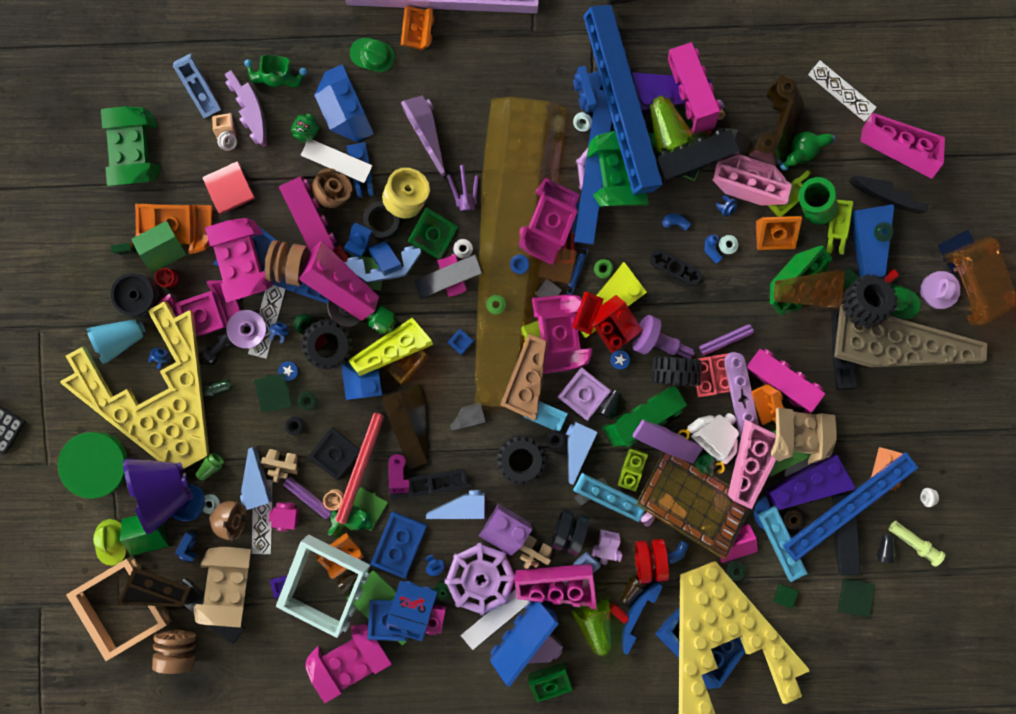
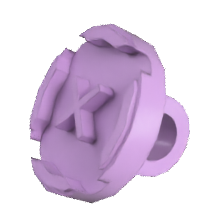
M937 271L923 280L920 294L928 306L934 309H945L957 302L960 296V285L953 274Z

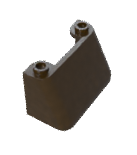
M782 75L769 87L766 95L773 100L772 108L781 111L773 135L765 134L760 137L754 149L749 148L746 157L774 165L776 168H779L786 160L804 108V100L794 80Z

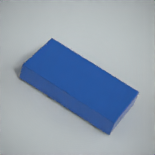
M386 241L368 248L370 255L384 276L402 269L401 263Z

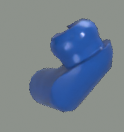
M680 540L676 551L672 553L667 551L668 563L674 564L682 560L689 544Z

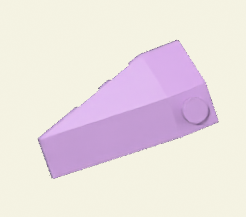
M422 95L402 101L403 110L441 176H445L432 113L434 108L430 100L425 101Z

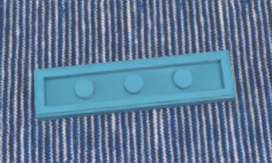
M583 473L573 489L575 492L637 522L640 521L646 510L645 507L638 504L639 500Z
M773 506L759 513L758 517L788 580L792 582L808 574L801 558L795 562L782 546L791 537L777 508Z

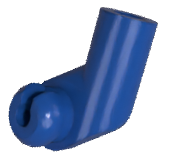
M675 213L664 216L662 225L670 228L671 225L677 224L686 231L691 222L682 215Z
M712 234L705 240L704 251L716 264L723 257L716 251L719 238L717 235Z

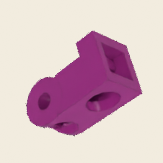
M395 454L389 459V494L409 493V480L403 479L406 461L399 454Z

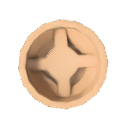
M339 489L329 491L324 496V506L329 510H337L340 508L344 493Z

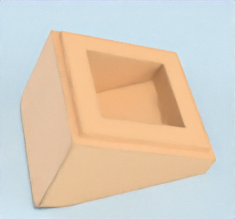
M231 113L212 117L213 132L217 139L225 131H229L236 136Z

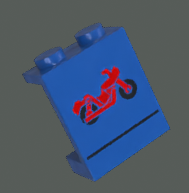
M400 581L386 622L385 631L423 642L437 591L430 587L416 586L410 581Z

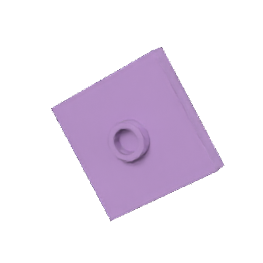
M581 367L559 394L558 398L588 421L610 394L611 390Z

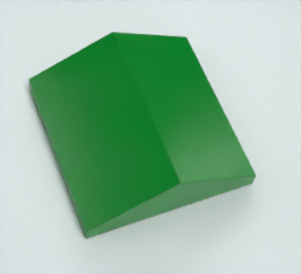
M425 208L408 242L440 260L458 226L432 210Z

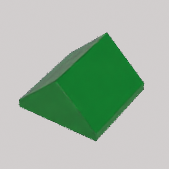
M167 221L131 239L139 256L151 273L187 255Z
M137 515L122 519L120 542L131 556L170 546L164 523L152 534L147 535Z
M564 662L528 674L529 686L537 703L573 691Z

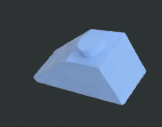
M190 53L175 61L173 67L203 118L220 111L221 108L192 54Z
M574 422V425L570 424L566 435H568V481L572 485L597 434L595 430L577 422Z
M256 446L248 449L241 489L242 495L240 496L242 505L246 506L247 510L273 501Z
M469 490V493H465L427 512L426 519H484L485 493H481L480 490Z

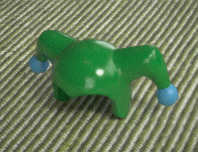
M262 55L257 72L253 70V63L250 59L244 62V65L247 67L249 80L253 84L265 83L271 87H280L282 85L299 87L303 77L308 73L306 68H300L299 74L293 76L290 73V59L282 56Z
M810 131L798 133L791 143L787 160L780 165L781 170L785 171L789 166L812 161L818 156L823 147L835 142V136L828 133L816 135Z

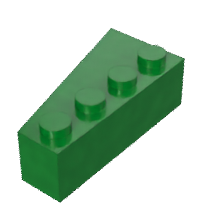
M672 386L648 399V403H643L633 408L631 414L626 413L616 418V423L606 424L601 427L613 447L624 445L629 447L636 443L637 440L632 435L642 419L662 426L668 422L667 418L670 416L676 417L683 412L682 409L687 404L677 387Z

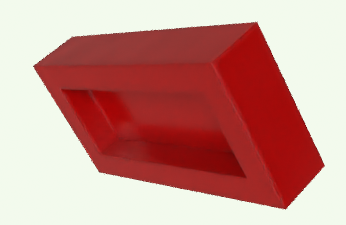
M584 292L571 328L591 335L594 328L593 322L604 299L592 293Z

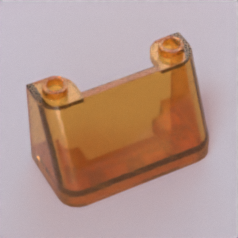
M985 237L944 254L947 263L953 262L955 264L954 272L959 271L972 305L968 307L972 314L967 316L970 325H985L1016 308V292L1001 255L1000 244L997 239Z

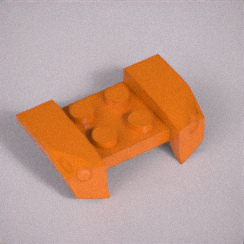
M135 204L136 236L167 221L180 244H190L188 254L201 252L210 247L205 227L213 225V205Z

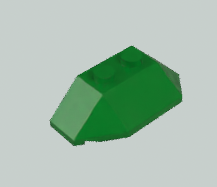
M821 245L796 254L771 282L770 304L779 315L782 316L799 310L823 283L829 263L832 261V257L824 246Z

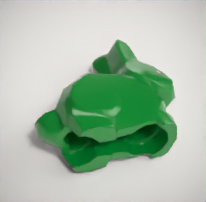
M354 505L350 511L347 523L342 524L335 520L338 510H334L331 513L332 526L328 531V535L335 539L340 538L344 526L350 530L371 529L372 514Z

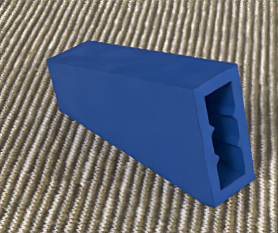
M894 205L852 212L851 227L859 277L869 274L870 276L877 275L879 278L886 275Z

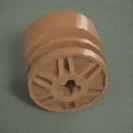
M273 240L265 259L266 280L273 281L275 279L276 282L280 283L285 276L287 284L301 286L303 282L298 278L309 252L308 247L293 244L289 251L287 242L280 243L277 240Z
M176 629L154 634V642L156 643L153 644V648L159 652L153 655V671L177 674L193 670L195 667V654L191 650L196 648L194 642L196 640V633Z

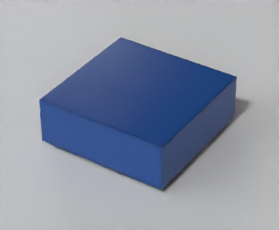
M459 329L447 343L462 355L474 341Z

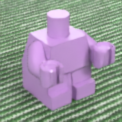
M605 530L600 531L598 545L593 546L592 556L595 557L597 555V557H600L601 564L607 565L608 559L621 562L623 554L618 550L620 545L619 533Z

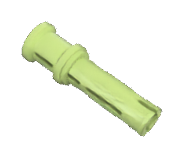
M894 521L890 525V532L917 550L919 556L931 561L933 566H938L944 560L945 553L935 549L929 541L921 540L898 523V521Z

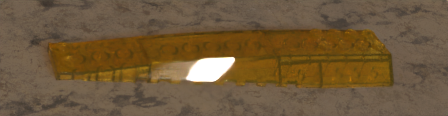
M517 97L491 99L482 172L479 260L484 273L479 275L476 393L474 404L481 403V405L503 407L501 406L502 399L526 341L521 328L530 323L533 308L532 298H535L542 260L528 254L519 246L521 239L520 228L524 226L529 228L541 197L535 191L544 179L547 178L558 184L567 108L549 101ZM515 255H524L529 260V268L523 274H516L510 268V261ZM492 295H500L506 302V307L500 314H492L487 309V300ZM494 301L492 303V306L494 308H498L500 306V303L498 301Z

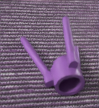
M461 165L463 195H460V198L451 175L448 174L447 178L456 200V207H460V211L473 210L477 204L479 177L478 175L475 176L472 197L467 191L464 165Z

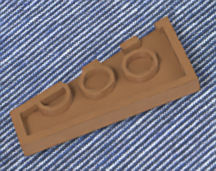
M528 334L502 399L501 406L532 420H537L548 341L533 334Z

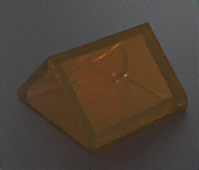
M420 350L383 367L401 385L405 386L430 356L423 350Z

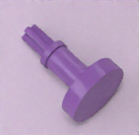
M647 315L640 322L639 325L643 331L635 336L632 341L633 350L642 354H647L654 346L666 351L670 355L677 354L684 358H691L694 355V349L680 344L679 339L661 333L660 319L651 315Z

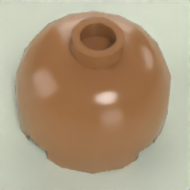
M332 168L321 170L312 183L313 196L319 204L327 208H337L343 205L351 196L350 192L352 191V185L346 175L342 172L338 174L334 172L336 169Z
M225 501L219 504L210 514L209 520L213 532L225 540L233 541V539L239 538L245 526V522L241 523L242 514L246 515L245 506L235 501Z

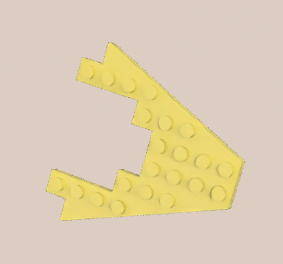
M164 301L148 310L176 361V363L160 371L169 389L141 404L137 402L130 388L113 396L85 346L66 355L75 373L60 382L156 460L173 463L181 462L183 468H186L210 455L194 313L192 310H189L176 317L168 302Z
M716 561L680 574L679 714H715L702 675L718 668L711 649L738 637L741 639L746 654L763 649L782 703L787 704L802 697L795 678L809 672L808 667Z

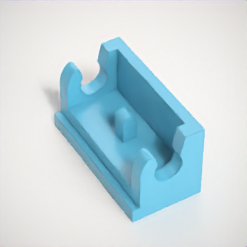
M539 401L537 420H532L526 416L523 417L552 430L560 431L567 413Z

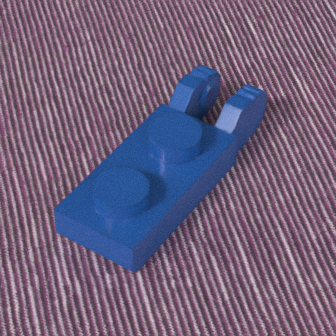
M365 142L347 146L349 156L370 164ZM371 170L365 182H367L368 194L370 196H373L374 190L372 184L373 177ZM353 178L358 198H363L360 185L363 182Z

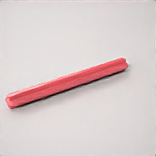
M374 413L335 519L339 523H347L384 420L382 414Z

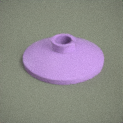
M242 310L235 313L227 324V335L230 341L240 348H253L262 342L266 334L265 321L258 313L251 310ZM247 326L251 328L249 333L244 332V328Z

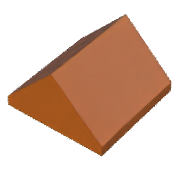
M762 217L757 220V250L796 249L802 217Z

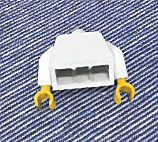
M727 413L725 417L722 415L715 417L708 415L698 418L687 426L688 429L678 431V434L681 432L687 433V440L689 434H693L691 437L716 459V466L721 465L717 471L718 473L724 472V464H728L737 453V437L739 432L733 427L737 419L730 413Z

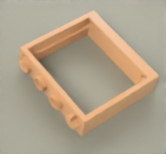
M134 556L125 559L66 594L105 661L155 633L172 621L167 608L163 606H148L158 623L116 648L83 591L125 567L129 575H131L134 567L141 569L140 562L137 563Z

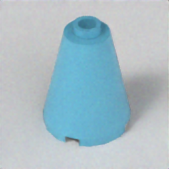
M136 319L86 329L89 332L87 334L95 352L101 355L99 359L103 364L108 363L144 337L143 333L146 332L141 321L137 322Z

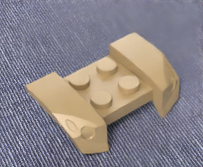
M776 408V439L771 450L773 458L780 462L783 459L792 457L793 452L811 454L808 464L823 461L832 455L837 440L835 415L823 413L814 415L793 412L791 409Z
M216 547L209 548L206 551L200 568H208L203 605L196 604L194 606L195 622L204 625L241 627L251 549Z

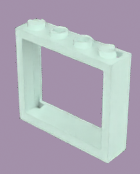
M308 534L299 544L276 607L338 638L343 631H347L350 625L348 619L353 616L357 608L354 604L356 600L360 599L363 593L361 587L370 576V573H368L370 565ZM310 550L358 574L340 621L292 598Z

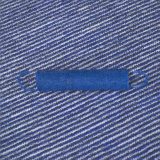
M579 253L568 283V286L573 288V291L576 288L587 254Z

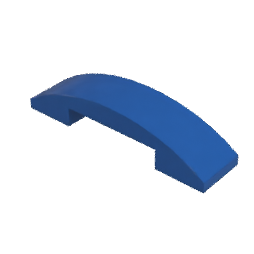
M655 581L645 588L635 599L627 613L629 620L623 624L621 635L622 650L627 655L636 640L635 634L631 631L647 600L655 603L663 588L660 582Z

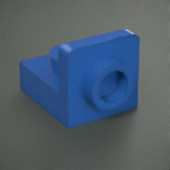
M354 223L351 228L349 241L344 246V250L357 257H362L369 247L372 230Z
M193 530L185 533L175 552L185 562H193L199 556L190 551L197 542L195 537L198 533Z

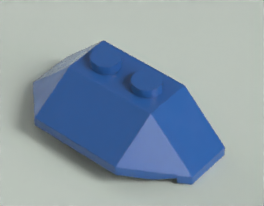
M343 64L326 71L314 96L330 131L355 142L374 135Z

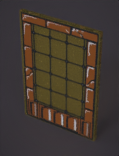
M665 452L658 459V463L636 503L641 509L724 560L733 547V543L750 508L733 501L728 496L730 488L728 484L712 474L700 473L694 463Z

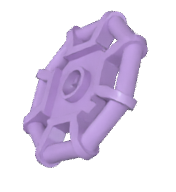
M477 543L476 546L459 554L455 553L448 576L445 579V584H447L453 596L455 606L484 615V613L508 603V597L515 581V574L506 557V552ZM477 554V560H473L468 564L464 561V559ZM483 554L495 557V560L493 562L482 559ZM500 563L506 573L501 576L496 567ZM459 565L464 567L461 578H455ZM481 574L484 575L486 581L478 584L476 577ZM501 581H506L501 594L498 592ZM456 584H462L465 590V593L462 596L460 595L456 587ZM493 595L497 597V599L484 604V600L487 597ZM468 597L478 599L479 605L466 600Z

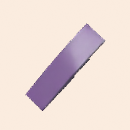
M643 419L632 435L634 438L658 450L691 463L695 462L703 449L698 443L687 440L684 436L673 433L666 427Z

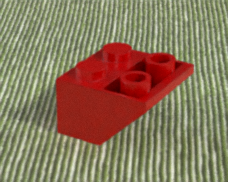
M617 295L600 306L593 322L594 328L611 353H614L643 331L626 303Z

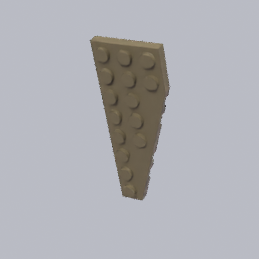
M844 304L840 306L835 358L868 367L983 363L987 360V343L889 316L876 327L865 328L864 325L860 327L857 326V322H851L850 317L847 318L845 315L847 312L842 309Z

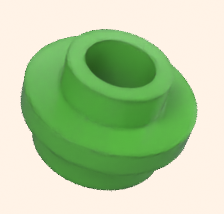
M601 259L596 262L594 272L599 278H608L613 272V265L609 260ZM606 266L607 271L601 272L600 267Z
M492 295L488 298L486 306L492 314H500L504 311L506 302L502 296ZM494 301H498L500 303V306L498 308H494L492 306V303Z

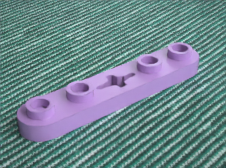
M731 352L725 357L724 365L741 438L745 419L758 426L759 424L751 394L745 359L741 354ZM741 393L746 396L744 405L741 401H738L741 398Z

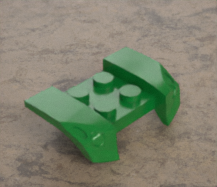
M124 106L101 109L102 128L107 132L109 167H106L107 186L157 180L161 165L149 163L146 127L158 128L152 113L142 107Z
M616 132L603 133L594 137L590 141L587 158L599 155L603 188L593 193V196L600 207L649 205L647 193L633 195Z

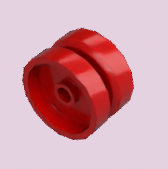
M662 538L652 539L650 548L645 540L635 541V566L640 584L651 583L653 574L657 582H664L669 579L667 551Z

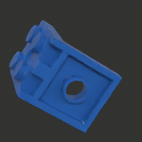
M585 66L578 67L573 80L574 89L579 92L578 101L581 110L584 109L585 113L591 115L597 104L595 100L596 91L600 90L602 86L599 71L588 74Z

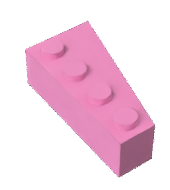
M746 419L728 496L733 501L752 509L776 461L771 455L776 434Z

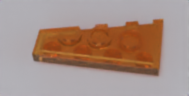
M837 270L775 281L774 300L785 303L840 308L842 305L841 299L843 298L845 272Z

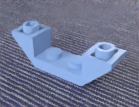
M416 246L404 248L405 251L401 252L404 267L386 276L382 274L379 268L369 270L370 273L366 274L364 260H359V257L348 258V262L344 263L359 278L367 283L405 277L421 255L420 248L416 249Z

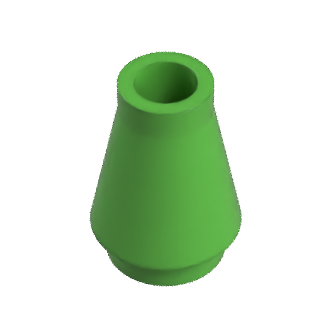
M216 453L206 456L196 472V477L201 481H205L209 476L222 468L223 459Z

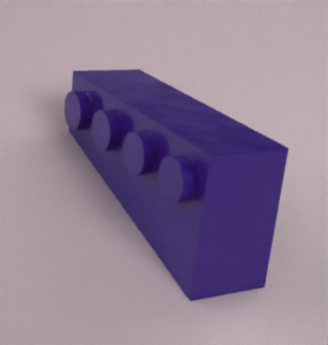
M632 72L631 76L636 86V94L641 104L642 115L686 108V101H681L678 86L680 83L676 84L673 76ZM707 79L708 83L712 84V79Z
M832 454L829 458L797 471L764 491L772 505L780 510L856 488L839 457Z

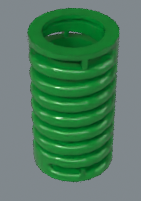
M814 177L804 182L799 190L798 197L804 216L809 222L816 225L829 223L838 212L837 196L833 184L821 177ZM823 196L829 199L821 207L809 205L816 197Z

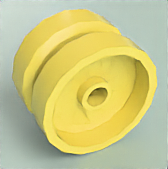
M397 169L390 175L382 195L383 204L390 213L397 217H414L422 210L430 192L429 182L422 173L415 169Z

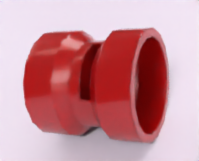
M161 268L155 274L156 283L162 287L173 288L179 283L180 277L175 270Z

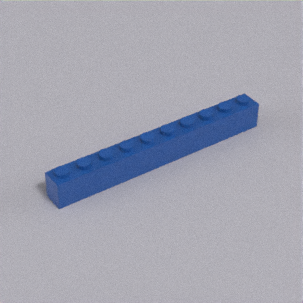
M611 5L591 6L583 18L633 195L654 192L662 186V177L658 171L657 160L646 129V121L642 115L641 104L636 94V86L632 80L631 69L626 59V51L623 48L621 34L616 24V16Z

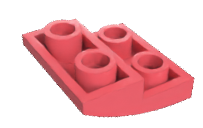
M238 161L203 177L212 201L220 215L255 199Z
M727 354L698 358L702 361L700 385L696 386L698 397L730 392L724 365V359Z

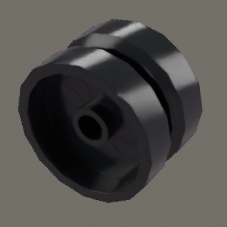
M136 273L124 274L119 277L112 285L110 292L111 301L119 312L136 317L150 315L148 310L159 305L158 302L162 299L161 289L156 281L151 277Z
M563 507L554 527L551 549L561 551L567 543V554L577 557L587 534L590 517L579 513L574 520L573 510Z

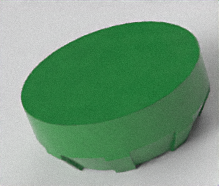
M98 431L82 433L70 439L62 448L58 458V473L64 486L73 494L88 499L100 498L113 493L124 483L123 461L129 458L121 441L115 436Z

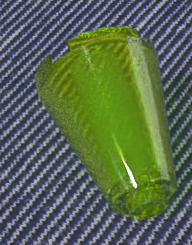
M664 95L652 99L653 103L650 104L658 153L663 152V147H667V150H670L688 142L687 137L690 139L694 138L692 131L669 97L664 98Z
M601 599L602 602H597V609H590V606L581 605L576 607L575 611L572 610L573 618L591 650L600 656L607 654L611 649L610 605L605 599Z

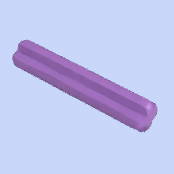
M746 325L699 346L702 355H707L754 333L751 325Z
M289 477L286 479L283 485L324 519L329 518L332 510L327 509L323 502L293 478Z

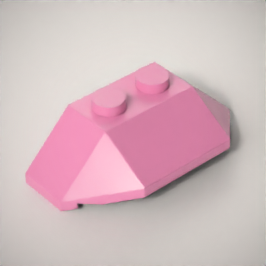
M740 154L718 161L713 176V181L725 194L761 206L787 204L792 186L786 181L776 166Z

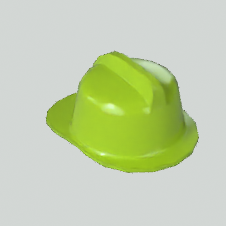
M108 519L101 522L96 528L93 537L98 559L102 563L111 566L119 564L126 555V548L120 542L121 523L117 520Z

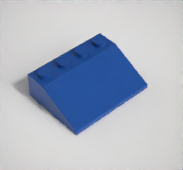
M529 601L525 607L527 610L524 614L517 616L513 622L515 624L511 630L508 629L503 634V641L499 646L496 644L490 652V662L508 687L511 686L558 625L555 610L544 601Z
M680 607L666 619L655 634L678 658ZM740 637L711 649L718 668L702 675L707 689L720 688L744 655L745 650Z

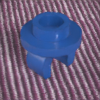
M723 195V200L726 204L720 205L717 202L718 210L722 211L724 216L734 214L737 210V200Z
M281 322L272 324L270 326V340H273L274 335H279L281 337L280 343H283L286 335L289 334V328Z
M153 348L148 362H158L156 368L159 369L168 362L170 356L163 348Z
M432 554L425 558L428 562L426 567L428 575L437 576L443 571L445 565L442 560H435Z

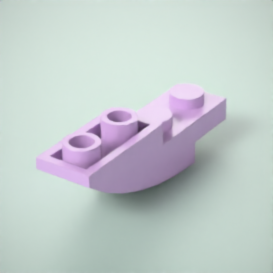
M230 70L225 74L228 79L225 83L231 92L235 90L238 95L236 100L243 108L239 111L242 116L239 119L245 128H250L252 132L250 137L256 145L259 143L264 148L267 146V127L260 101L249 83L242 86L236 75Z

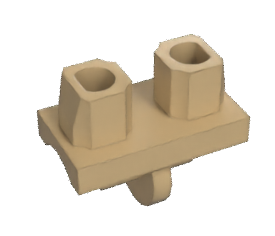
M269 449L266 458L263 457L261 463L264 468H269L267 475L274 476L273 482L278 483L280 478L287 479L288 473L297 475L299 470L297 455L287 453L285 462L278 461L280 452Z
M530 535L520 548V550L529 554V557L524 554L520 557L521 560L525 561L524 568L528 569L530 565L537 568L539 563L533 560L534 558L549 565L551 561L549 558L552 552L551 547L543 543L539 551L532 549L537 539Z

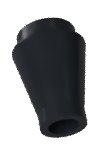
M611 390L610 394L599 406L598 413L608 419L616 416L622 394Z
M882 535L876 555L878 562L894 564V559H896L894 536Z

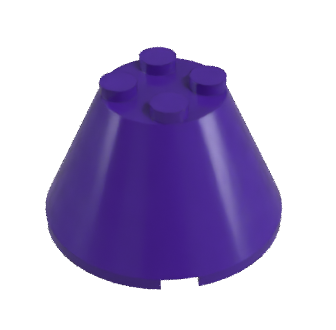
M130 458L123 461L130 496H135L138 505L135 511L147 535L156 531L184 504L193 499L191 489L188 488L189 480L181 462L173 463Z

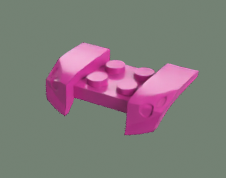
M545 178L535 191L541 197L529 228L527 226L520 228L521 239L519 246L528 254L552 265L558 250L564 246L578 211L575 206L579 194Z
M242 218L205 227L211 247H214L223 279L221 287L226 303L265 291L273 286V281H267L265 271H261L252 237L263 235L255 221Z
M223 280L206 281L211 290L207 293L177 302L175 297L168 294L158 304L167 301L176 317L192 310L194 313L196 338L227 328L229 319L235 313L242 310L238 299L226 303L221 287Z
M556 295L532 298L534 317H538L541 338L548 341L543 374L572 370L589 364L592 348L580 349L578 330L571 328L582 300L580 296Z
M366 624L351 626L353 639L322 656L321 650L317 646L306 660L307 673L324 703L342 694L343 689L372 672L376 674L391 665L390 660L378 641L367 640L368 626Z

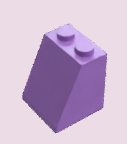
M498 503L478 536L511 556L523 546L532 531V527L529 521Z

